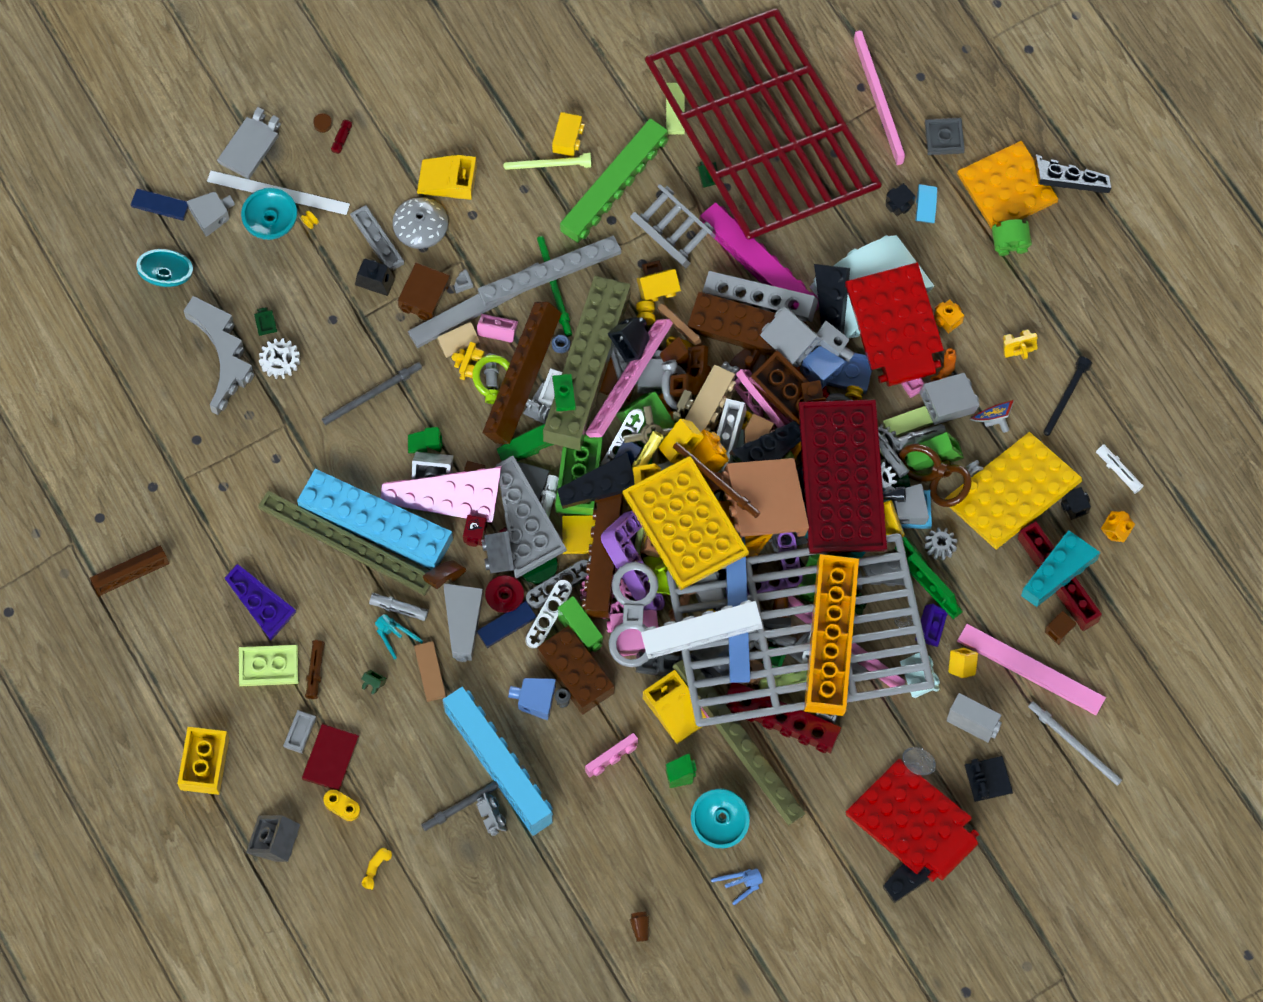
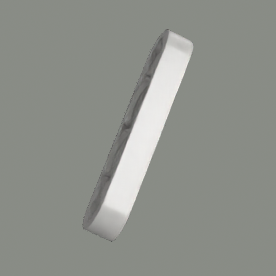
M633 409L629 412L600 466L610 462L611 458L608 455L614 459L613 447L622 445L624 441L622 437L623 430L628 429L632 434L638 433L645 420V414L642 410ZM637 413L640 415L639 419H641V421L637 420L635 425L632 427L630 426L633 420V417L631 415L635 416Z
M558 581L546 599L525 638V642L530 648H537L544 642L558 617V610L551 611L548 608V603L554 600L560 606L567 601L572 591V586L568 581ZM563 584H565V589L568 591L567 593L563 592L560 596V598L564 599L563 601H561L558 597L552 596L553 593L556 596L558 595L560 591L558 585L562 586ZM541 617L549 620L548 627L542 628L539 626L538 621ZM534 627L539 631L545 632L544 635L542 633L538 635L539 643H531L532 640L529 637L534 636L537 630H534Z

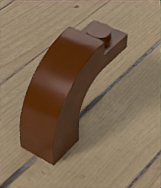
M707 346L688 347L686 374L670 376L671 395L681 397L684 390L692 392V395L699 394L712 368L708 366Z

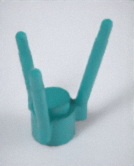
M387 614L380 616L375 622V625L379 628L376 632L383 639L393 659H397V656L385 633L388 635L393 632L401 638L402 635L395 627L419 643H423L422 639L397 623L393 618L390 619Z

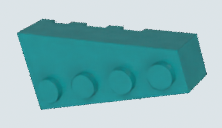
M1068 530L1025 585L1021 596L1038 607L1062 586L1068 584L1071 579L1095 563L1101 552Z

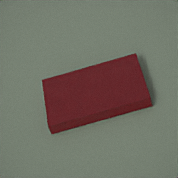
M322 724L302 775V780L340 791L358 743L359 735Z

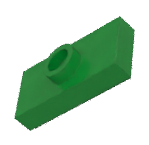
M572 375L552 376L556 412L576 410Z

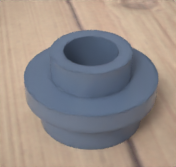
M558 335L553 338L552 349L555 352L565 353L569 350L570 340L568 337ZM563 343L564 346L559 347L558 344Z

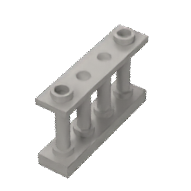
M659 184L658 188L663 193L644 214L638 215L634 212L630 218L684 268H687L691 264L687 260L688 254L707 234L714 239L716 237L712 232L714 228L708 222L703 224L673 196L675 193L668 186L664 188ZM669 197L676 205L657 226L651 227L648 224L649 218ZM682 209L689 217L670 238L664 239L661 236L662 230ZM695 221L702 229L683 250L677 251L674 248L675 242Z

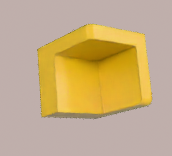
M656 464L633 467L634 484L660 472L661 468Z
M964 647L951 650L948 672L960 678L976 675L978 653Z

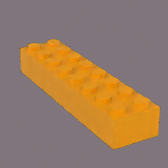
M820 554L818 558L804 712L844 716L846 711L859 559L823 554Z

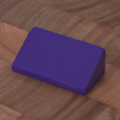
M929 604L924 607L921 625L925 643L938 647L948 613L935 604Z

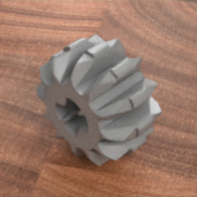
M939 527L936 532L931 530L930 536L925 538L927 543L924 546L925 549H929L928 556L934 554L935 560L938 556H941L942 560H945L946 556L951 558L952 552H956L957 549L955 546L957 539H953L954 533L948 534L947 528L944 529V532H941Z

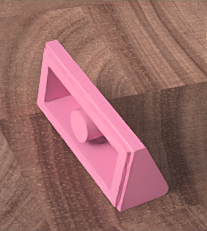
M482 314L477 325V335L513 342L518 321Z

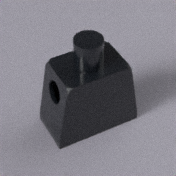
M363 259L356 276L355 286L388 296L395 279L387 265L374 260Z
M641 317L625 319L608 333V336L625 362L640 359L650 339L649 334L645 330L647 322Z

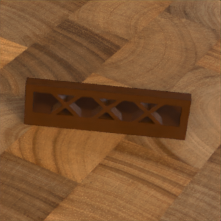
M160 545L92 576L90 580L99 597L168 565L169 561Z

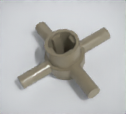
M651 406L643 407L646 425L641 429L640 433L625 435L623 440L624 443L642 441L646 445L649 440L647 433H651V429L665 437L673 427L662 429L659 425L654 424ZM658 447L652 456L653 464L660 463Z

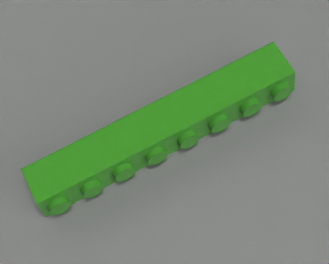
M650 118L561 221L560 231L577 243L581 239H585L592 226H596L600 222L604 212L607 213L611 209L612 203L616 199H620L623 195V190L627 186L632 185L635 176L643 172L646 163L655 158L657 150L666 145L668 142V130Z

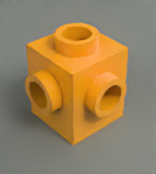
M948 300L945 303L941 302L935 308L934 318L936 324L939 327H943L949 334L963 323L964 314L958 304Z
M1111 511L1101 530L1110 541L1125 542L1135 523L1131 520L1128 513L1124 511Z

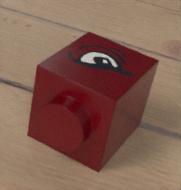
M467 515L463 542L472 547L482 546L481 540L484 539L487 519Z

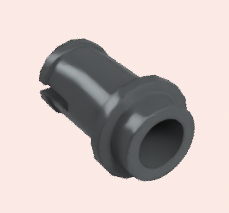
M561 688L556 691L555 700L557 705L560 704L561 708L568 706L570 692L567 689Z

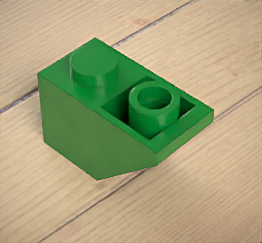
M690 754L683 755L666 764L669 788L693 784V777H696V764L694 759L691 760Z

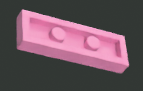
M632 733L585 766L587 775L589 777L593 775L598 776L605 770L606 766L616 764L622 755L632 753L637 748L638 738Z

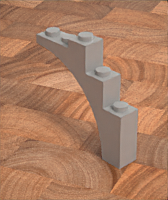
M193 296L184 309L185 318L197 325L209 337L219 355L220 377L216 393L210 403L211 411L219 415L221 410L224 411L226 409L228 399L236 393L238 385L244 388L247 383L252 381L254 372L252 365L238 359L242 356L244 347L241 339L229 334L234 328L232 315Z

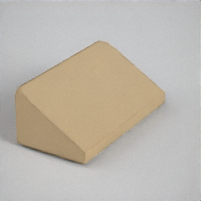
M471 322L437 338L438 344L446 358L452 356L453 353H458L460 349H467L470 342L480 343Z

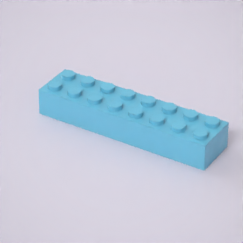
M317 469L313 471L297 500L298 506L430 570L440 565L453 541L452 531Z
M461 687L443 699L444 711L493 781L498 783V787L532 836L552 824L553 808L547 800L543 801L540 796L542 793L538 786L531 784L528 772L524 768L521 770L516 755L513 752L509 753L508 745L503 737L499 738L497 736V729L491 721L487 722L484 717L486 714L481 706L477 707L475 705L472 693L469 690L465 691Z

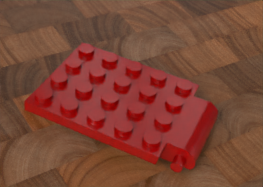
M918 262L846 281L845 285L870 370L882 367L884 375L878 376L879 383L886 382L887 386L890 387L936 374L935 368L941 367L940 360L933 361L932 354L944 351Z
M900 758L845 812L847 817L913 872L918 874L924 867L930 870L931 873L927 877L932 882L937 877L943 881L978 845L976 838L979 836V833L974 829L970 833L964 829L972 817Z

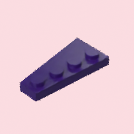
M237 564L225 577V581L270 641L295 615L296 610L240 565Z

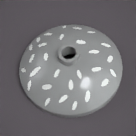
M417 197L409 199L397 208L393 216V230L396 237L403 244L411 248L424 249L434 246L442 240L448 229V217L445 209L438 202L430 198ZM419 215L423 216L421 219L416 218Z

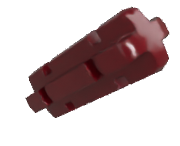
M342 121L341 128H339L335 137V142L331 146L333 153H341L342 146H344L349 134L348 131L352 127L351 121Z

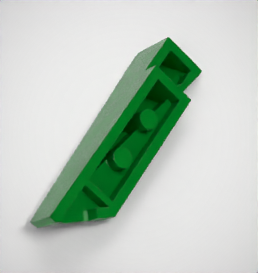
M905 536L902 537L910 574L954 620L963 612L956 602L955 594L935 574L911 539Z

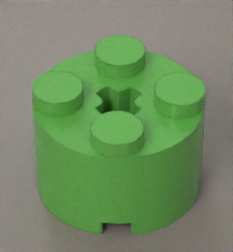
M1013 219L1001 222L999 227H996V224L992 226L994 248L999 256L1008 255L1012 251H1017L1018 254L1028 252L1027 248L1032 245L1028 221L1022 223V219Z

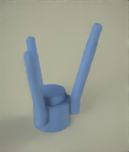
M755 868L712 878L711 882L742 876L738 880L725 884V888L744 882L746 887H751L732 902L733 905H736L750 893L759 889L758 885L763 883V879L759 870Z

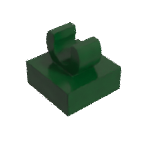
M372 670L364 672L361 680L365 681L362 689H367L370 684L373 687L371 694H375L380 687L385 685L387 678Z

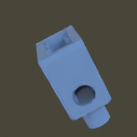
M819 346L803 360L800 372L809 382L820 380L823 389L842 372L846 361Z
M525 678L522 688L510 686L508 698L519 699L518 709L520 711L548 720L556 687V679Z

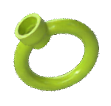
M487 355L479 359L475 364L472 377L476 389L485 396V403L494 404L499 391L488 390L482 384L480 379L481 369L485 364L495 362L502 365L507 371L510 363L501 356Z

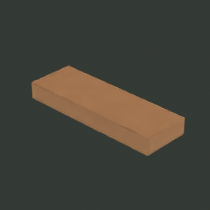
M664 304L657 307L661 316L664 319H670L673 323L672 326L693 346L703 345L700 337Z
M433 641L415 645L414 649L427 702L445 698L446 695Z

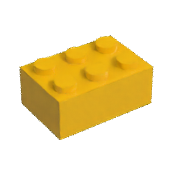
M187 727L177 782L180 790L220 795L229 744L227 731Z

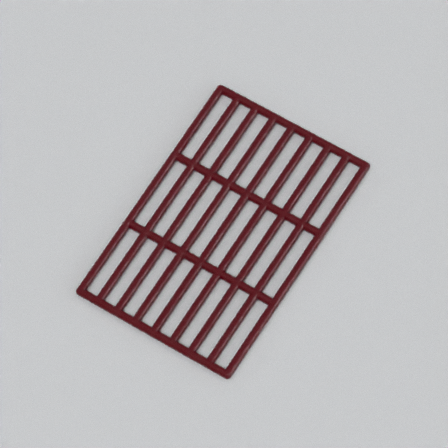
M777 8L645 57V62L748 240L882 187L876 173ZM775 17L803 64V68L794 69L766 19ZM759 22L786 68L787 74L778 75L750 25ZM743 28L772 77L771 80L762 81L734 31ZM725 34L728 35L756 83L755 86L746 87L718 37ZM709 40L712 41L740 89L739 92L730 93L702 43ZM693 46L696 47L724 95L723 98L714 99L686 49ZM677 52L680 53L705 96L707 104L702 106L697 104L670 55ZM664 59L690 104L691 110L682 112L654 63L655 60ZM809 74L838 125L831 128L828 127L799 76ZM793 80L819 124L821 132L812 133L786 89L784 82ZM777 86L803 130L805 138L796 139L769 93L768 88ZM761 92L788 138L789 144L781 147L754 101L752 94ZM745 98L774 150L764 152L738 107L736 100ZM729 104L758 156L748 158L719 108L720 106ZM713 110L742 162L732 165L704 116V112ZM694 116L698 118L726 168L716 171L687 119ZM843 132L872 184L865 187L862 185L833 134ZM827 138L857 190L847 193L820 147L818 140ZM811 144L841 196L831 199L801 148L802 146ZM795 150L823 198L824 203L814 204L785 153ZM779 156L809 209L799 212L769 159ZM763 163L791 211V216L782 217L753 165ZM747 169L776 222L766 224L737 171ZM731 176L760 228L750 231L722 182V177Z

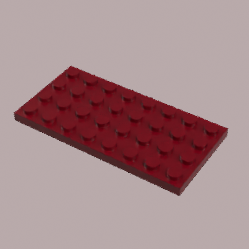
M876 400L799 402L805 507L809 525L807 531L809 554L886 551L887 540Z

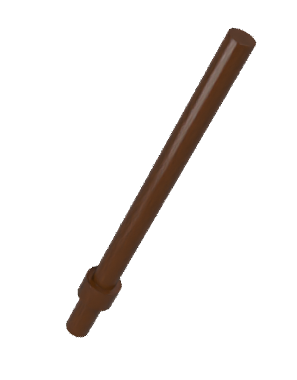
M676 442L673 445V448L684 458L691 456L699 471L735 500L737 506L742 510H746L755 518L760 515V511L750 504L751 501L738 494L680 443Z

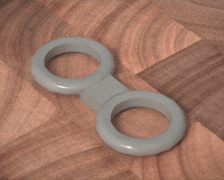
M639 562L626 563L621 566L614 574L612 580L613 594L617 601L624 605L623 623L616 626L610 634L608 642L609 651L615 661L622 666L630 668L638 667L648 662L649 659L646 651L638 659L624 658L617 650V638L626 629H636L643 632L648 628L643 624L644 607L652 602L659 587L654 571L646 564ZM630 570L642 571L650 580L651 587L649 593L641 600H629L620 591V580Z

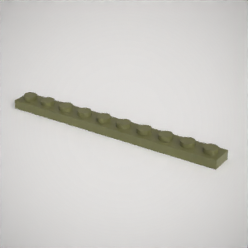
M267 491L258 506L260 510L424 596L431 587L423 579V575L426 574L425 572L270 491Z
M682 659L675 663L673 668L688 687ZM700 669L693 670L695 681L706 679ZM712 686L697 688L699 699L719 696ZM725 703L702 707L709 717L732 714ZM739 722L715 724L786 823L791 825L802 818L806 813Z

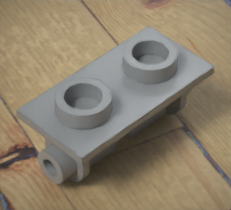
M484 793V797L477 799L478 803L476 805L481 817L489 815V818L483 820L487 832L491 836L497 835L499 833L498 830L506 832V820L499 812L497 799L493 795Z

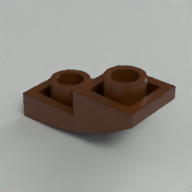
M451 560L428 571L423 575V579L426 583L438 589L448 580L453 583L467 570L454 560Z

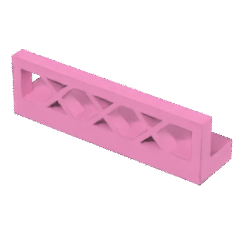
M740 369L735 374L738 378L735 380L736 385L734 389H736L737 393L754 414L764 418V410L770 417L768 421L773 422L778 428L791 423L748 380L752 375L750 370ZM742 382L748 391H743L739 384ZM752 396L755 398L759 405H754L752 403Z

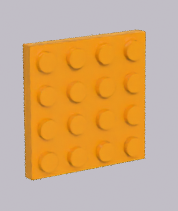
M1022 140L957 172V175L991 229L995 224L996 227H999L1001 222L1006 220L1024 219L1058 202V197L1051 186L1038 184L1034 159Z

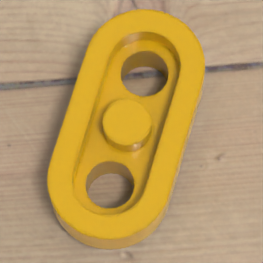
M330 790L324 795L323 801L328 810L346 821H354L359 817L360 807L356 801L338 790ZM334 796L337 798V800L335 802H331L330 798ZM353 807L352 812H347L346 809Z

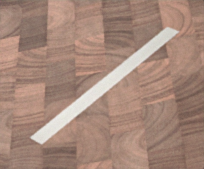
M210 171L207 180L210 183L252 193L264 188L280 189L289 194L295 203L344 215L347 214L350 205L349 203L215 171Z

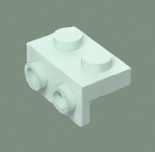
M920 652L900 661L901 666L922 663ZM929 655L935 686L932 689L911 692L914 698L932 690L936 692L940 690L938 685L940 681L933 671V661ZM924 671L904 674L908 685L926 682Z

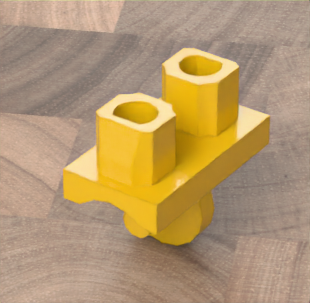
M1027 329L1021 331L1020 337L1014 338L1011 334L1004 335L1003 351L1005 358L1021 355L1023 360L1027 359L1029 352L1038 349L1037 334H1032Z
M470 342L466 354L463 349H460L459 353L452 354L451 358L455 361L454 367H460L459 373L462 380H465L466 377L473 378L474 365H471L472 361L478 362L479 359L485 356L483 350L476 348V343Z

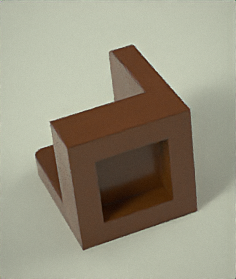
M1062 611L1047 625L1045 633L1056 644L1060 645L1064 641L1065 636L1076 626V622Z

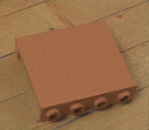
M794 458L728 463L721 474L722 480L742 497L745 496L751 501L750 504L760 511V515L757 518L753 517L749 512L737 506V502L725 493L726 500H729L730 504L729 516L733 518V526L741 539L744 536L796 532L797 537L806 535L809 525Z

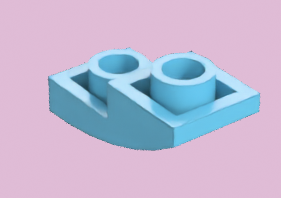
M919 184L915 221L935 223L937 187Z

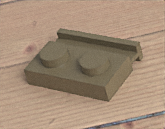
M684 390L677 404V412H673L675 423L680 418L685 419L694 402L692 392Z

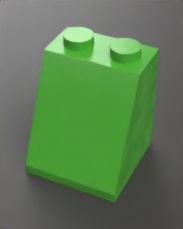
M655 391L645 393L616 414L623 424L631 410L640 409L644 412L643 407L651 406L654 424L659 425L662 429L672 428L675 425V422ZM637 413L635 416L631 415L633 417V420L630 426L632 427L635 425L637 420L641 421V419H639L640 415ZM644 420L638 433H640L641 429L646 425V420ZM636 441L640 446H642L643 450L645 444L642 441Z

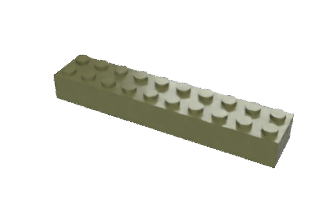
M594 276L562 375H572L576 410L556 412L554 397L543 429V442L581 450L614 348L608 333L623 320L630 299L631 284Z

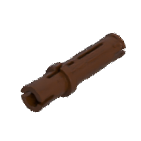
M320 640L312 641L309 674L306 675L307 689L305 698L307 699L318 698V686L322 678L320 671L325 645Z

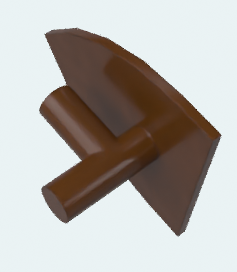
M743 349L735 355L729 365L737 366L739 370H750L753 374L767 361V354L760 353L756 349Z

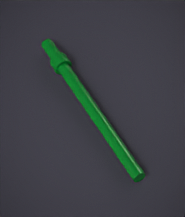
M544 236L537 237L543 262L551 260ZM553 280L550 282L557 310L562 313L559 323L563 327L565 336L569 337L572 335L569 324L570 317L566 313L557 280Z

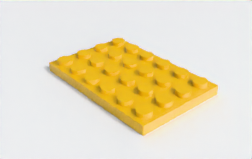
M1028 432L986 465L983 470L972 476L971 489L967 497L959 504L950 508L997 550L1081 483L1082 477L1031 432ZM962 484L959 488L953 491L945 499H952L956 497L961 492L964 484Z
M691 456L622 491L623 496L680 590L749 555L748 549Z

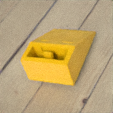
M453 155L422 160L417 194L472 200L477 171L476 157Z
M673 670L643 691V700L676 744L702 728L696 726L689 688L676 670ZM701 710L702 718H706L703 711Z

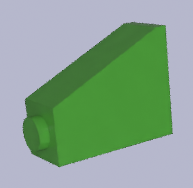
M948 432L919 443L933 449L941 461L949 460L954 462L964 459L959 441ZM910 452L905 457L908 466L916 471L934 466L933 460L922 452Z
M574 596L558 607L559 622L565 628L570 626L589 653L598 651L602 647L603 636Z

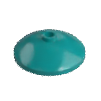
M264 188L252 193L245 200L241 210V218L244 227L253 236L265 240L277 239L286 235L295 225L297 208L292 197L286 192L276 188Z
M167 249L145 252L138 258L136 264L138 274L145 281L160 287L179 286L187 282L193 273V265L186 256Z
M713 789L702 794L694 803L691 811V825L696 836L706 845L721 849L729 848L739 843L745 837L750 826V813L746 803L736 793L726 789ZM720 813H725L726 819H722Z

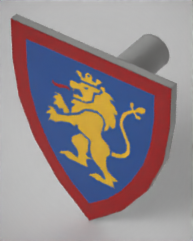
M1014 400L987 408L971 417L970 420L984 422L986 427L1000 424L1002 432H1008L1010 429L1005 418L1009 417Z

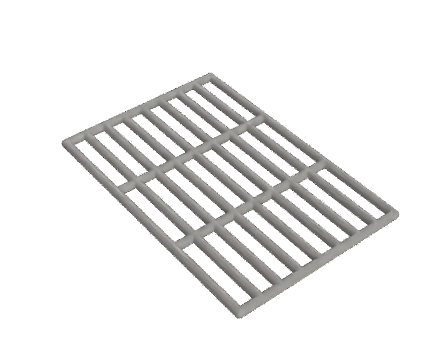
M899 533L886 535L887 543L895 542L897 552L858 559L859 566L899 560L901 571L858 577L857 585L903 578L905 589L856 597L855 605L907 597L909 607L854 616V624L911 615L914 626L852 636V644L909 634H916L918 644L851 655L847 703L927 690L935 686L903 539ZM808 548L746 557V577L749 591L747 600L756 601L763 626L757 632L748 633L749 641L759 640L761 651L749 652V660L762 658L764 664L763 670L750 672V680L766 677L768 688L699 699L697 688L730 683V675L695 681L693 670L729 664V656L691 662L689 651L729 645L728 638L681 650L696 726L703 727L804 710L805 702L780 706L778 694L806 690L807 682L776 687L774 676L808 670V662L772 668L770 657L809 651L810 643L768 649L766 638L811 631L812 623L765 631L763 620L813 612L814 604L761 612L759 601L815 592V584L757 594L755 583L813 574L817 571V565L753 575L751 564L814 555L809 554ZM667 570L666 576L676 623L683 621V613L727 606V599L680 606L678 595L726 588V580L690 585L680 590L676 586V582L669 570ZM916 652H920L922 663L858 674H853L851 663ZM924 671L926 682L857 693L855 682ZM766 696L771 698L772 707L702 718L701 707Z

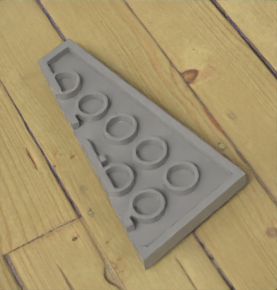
M511 456L496 465L497 467L502 466L499 483L509 534L514 574L518 578L566 552L567 549L514 456Z

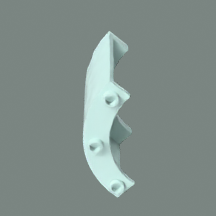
M885 235L881 239L871 242L858 250H851L845 258L834 266L850 268L849 280L913 264L916 263V260L897 235ZM919 266L928 293L934 285ZM815 277L814 283L810 288L818 297ZM848 295L844 335L848 338H856L860 335Z

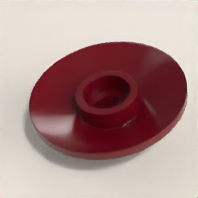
M498 576L487 585L485 598L493 610L507 613L514 611L521 605L524 598V590L521 583L514 577ZM503 594H507L508 598L503 599L501 598V596Z

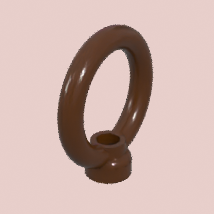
M910 444L902 448L898 454V457L910 470L908 477L915 481L927 482L937 477L944 478L948 463L941 462L938 454L928 446ZM914 451L928 455L934 462L932 472L919 474L912 471L906 465V455Z
M942 460L941 462L948 463L944 478L949 477L952 472L960 473L963 476L964 485L956 497L942 499L937 493V486L942 477H937L931 480L929 487L930 496L937 505L952 507L967 497L971 489L972 480L966 468L956 464L951 465L949 460Z

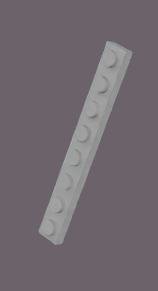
M613 235L478 288V294L484 306L487 307L620 255L621 249Z

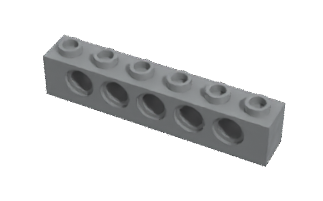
M712 271L708 272L703 293L774 313L784 307L791 310L794 303H799V307L791 311L805 322L806 320L813 321L818 299L812 295ZM724 286H728V291L721 293V289ZM746 290L745 296H738L740 291ZM763 294V299L756 302L757 296ZM780 298L781 303L778 306H774V301Z

